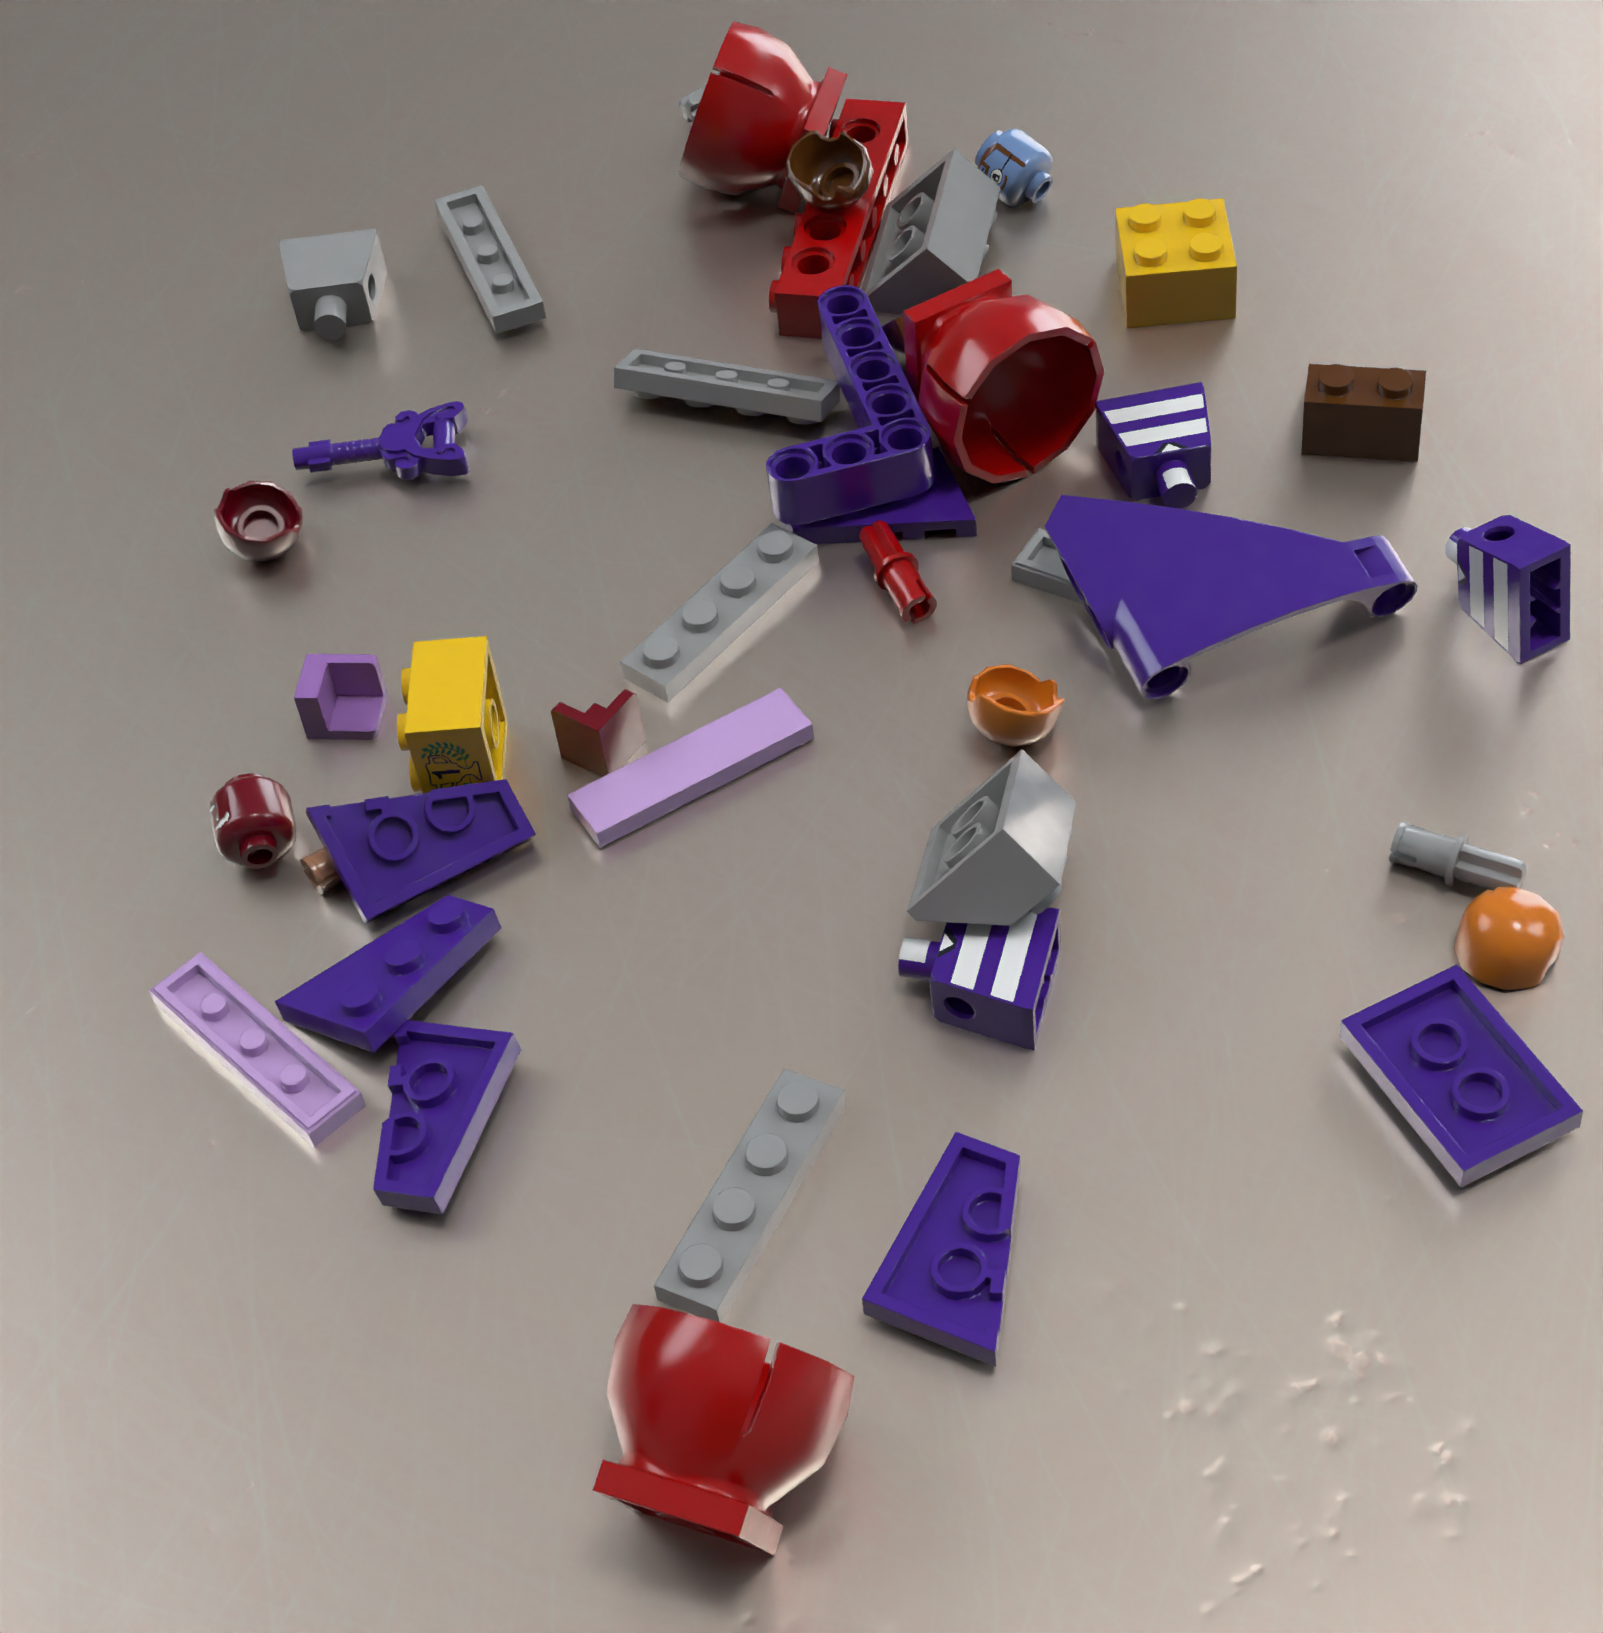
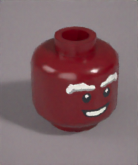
M254 773L238 775L227 781L210 801V819L215 846L224 859L236 865L254 869L270 866L286 855L296 842V823L290 796L282 784L270 778Z

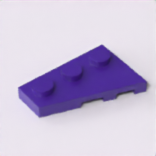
M939 447L932 448L935 481L926 492L807 524H785L788 531L814 544L862 542L859 538L861 529L865 526H871L876 520L888 523L892 532H902L903 540L925 539L926 530L956 529V537H976L977 525L976 518Z
M447 895L274 1002L284 1021L374 1053L502 927L494 908Z
M407 1020L395 1032L394 1036L399 1048L396 1065L390 1066L388 1088L392 1093L389 1118L382 1122L373 1190L383 1206L443 1214L522 1049L514 1033Z
M955 1132L862 1297L865 1315L992 1366H997L1021 1175L1020 1155Z

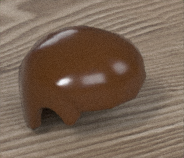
M817 130L808 132L792 145L785 162L789 179L795 191L807 205L820 210H837L857 203L868 190L873 174L872 163L866 147L854 138L851 139L850 135L845 131H842L835 138L825 137Z

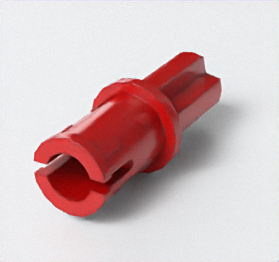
M876 520L871 526L863 527L859 538L876 568L874 573L876 584L881 589L889 592L904 622L909 623L911 620L913 624L929 618L935 612L937 601L920 577L918 572L919 562L916 557L909 552H904L888 523Z

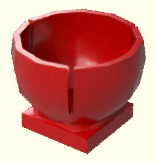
M732 22L712 69L718 71L719 75L710 73L696 111L678 171L679 176L702 189L735 196L776 185L782 189L777 206L797 213L802 198L795 191L789 179L785 163L792 145L808 132L817 130L826 137L848 74L828 67L825 77L821 82L813 81L789 45L759 27Z
M1000 269L903 311L907 381L930 427L932 438L946 459L965 472L993 484L1028 477V469L1035 474L1069 448L1094 413L1095 401L1098 400L1104 376V368L1096 342L1077 319L1028 294L1012 296V280ZM999 441L1028 469H1026L1024 466H1022L1020 463L1014 460L1003 448V446L999 443Z
M632 1304L615 1339L607 1386V1398L623 1455L619 1463L602 1460L593 1491L635 1512L775 1556L784 1525L778 1523L772 1517L773 1507L823 1467L847 1419L855 1376L824 1359L781 1342L776 1343L771 1364L766 1363L765 1358L771 1341L770 1338L715 1320L664 1307Z

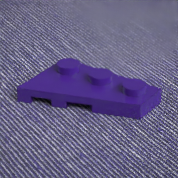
M507 779L433 789L429 793L389 798L388 796L364 799V802L331 807L330 804L308 807L305 812L364 924L532 840L536 835Z

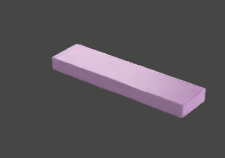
M780 687L568 794L570 809L599 848L814 739L813 725Z
M202 952L198 953L149 990L156 1006L311 1146H317L366 1106L362 1093Z

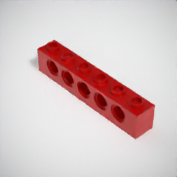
M846 99L839 119H832L829 138L838 137L842 131H845L850 135L851 139L854 138L865 146L870 156L873 174L866 193L857 203L851 204L850 207L837 210H820L806 203L804 213L796 215L792 246H785L781 260L779 280H773L769 289L770 312L777 313L779 335L822 339L818 308L820 295L827 289L835 286L849 285L860 288L874 248L885 207L890 201L909 146L906 102Z

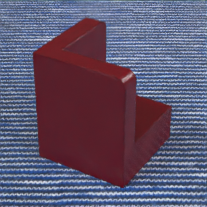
M624 689L607 708L593 703L583 713L559 702L551 710L561 758L600 777L623 767L646 742L637 694L627 689Z

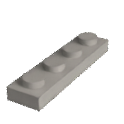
M483 185L434 199L437 216L495 333L522 328L529 323L545 319L546 314L543 300Z
M635 348L614 367V388L634 391V395L640 398L656 399L666 396L684 399L687 405L693 407H710L713 405L736 408L738 413L747 416H759L769 413L787 416L790 422L802 425L822 422L840 402V385L836 380Z
M771 523L620 661L623 678L667 703L670 702L819 563L817 545Z
M785 1068L782 1070L656 1280L654 1289L658 1301L695 1316L722 1323L846 1109L845 1090Z

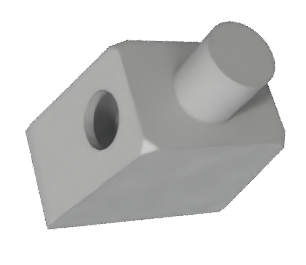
M377 228L279 240V249L288 291L300 330L305 332L315 331L323 339L335 340L344 335L346 327L364 325L374 320L387 277V267Z

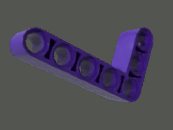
M842 285L827 289L818 299L824 352L859 429L785 447L774 452L768 458L766 471L772 511L775 518L784 524H807L916 496L926 492L935 481L930 427L867 295L862 289L855 286Z

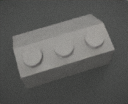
M955 148L885 207L861 288L867 295L874 312L903 313L906 309L978 278L981 262L989 249L987 239L990 227L997 218L995 208L1001 187Z
M1023 749L1020 750L931 828L907 912L916 921L1012 926L1030 910L1035 915L1043 912L1056 900L1063 889L1061 879L1064 866L1068 861V856L1066 855L1068 842L1074 832L1071 827L1076 801Z

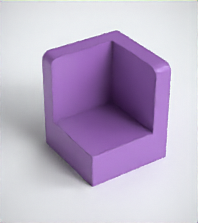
M306 654L295 691L294 701L307 739L373 740L378 737L389 695L378 658L375 655Z

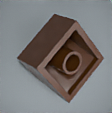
M1309 364L1304 398L1301 454L1418 462L1426 371L1402 368L1357 367L1341 364Z

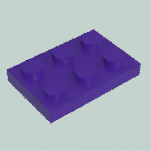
M1457 964L1341 1020L1339 1037L1460 1187L1580 1128L1583 1110Z

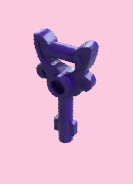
M455 401L430 408L420 414L411 410L402 411L395 416V423L388 424L383 428L378 438L333 444L331 439L309 442L308 447L292 449L295 470L309 469L310 473L332 470L334 465L383 459L385 467L397 473L398 477L404 480L414 479L421 472L440 476L467 475L470 470L465 452L460 446L455 444V434H459L466 427L469 420L467 410L462 402ZM433 435V448H422L421 445L425 438Z

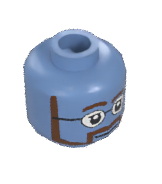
M1020 129L994 132L984 141L977 152L975 164L979 170L1001 187L998 199L1010 208L1023 205L1028 200L1033 203L1039 202L1052 186L1053 177L1050 176L1053 160L1051 154L1046 148Z

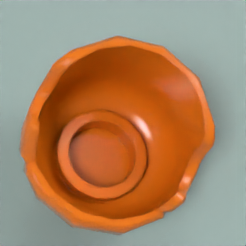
M1010 664L986 667L978 675L973 676L967 692L966 706L970 720L988 740L1007 747H1025L1033 745L1048 736L1058 720L1065 700L1058 698L1055 680L1048 679L1041 682L1030 671Z
M1497 887L1494 890L1484 891L1466 907L1455 936L1454 951L1460 967L1479 982L1504 990L1535 987L1542 982L1548 968L1554 961L1558 960L1565 936L1559 912L1538 894L1517 887Z

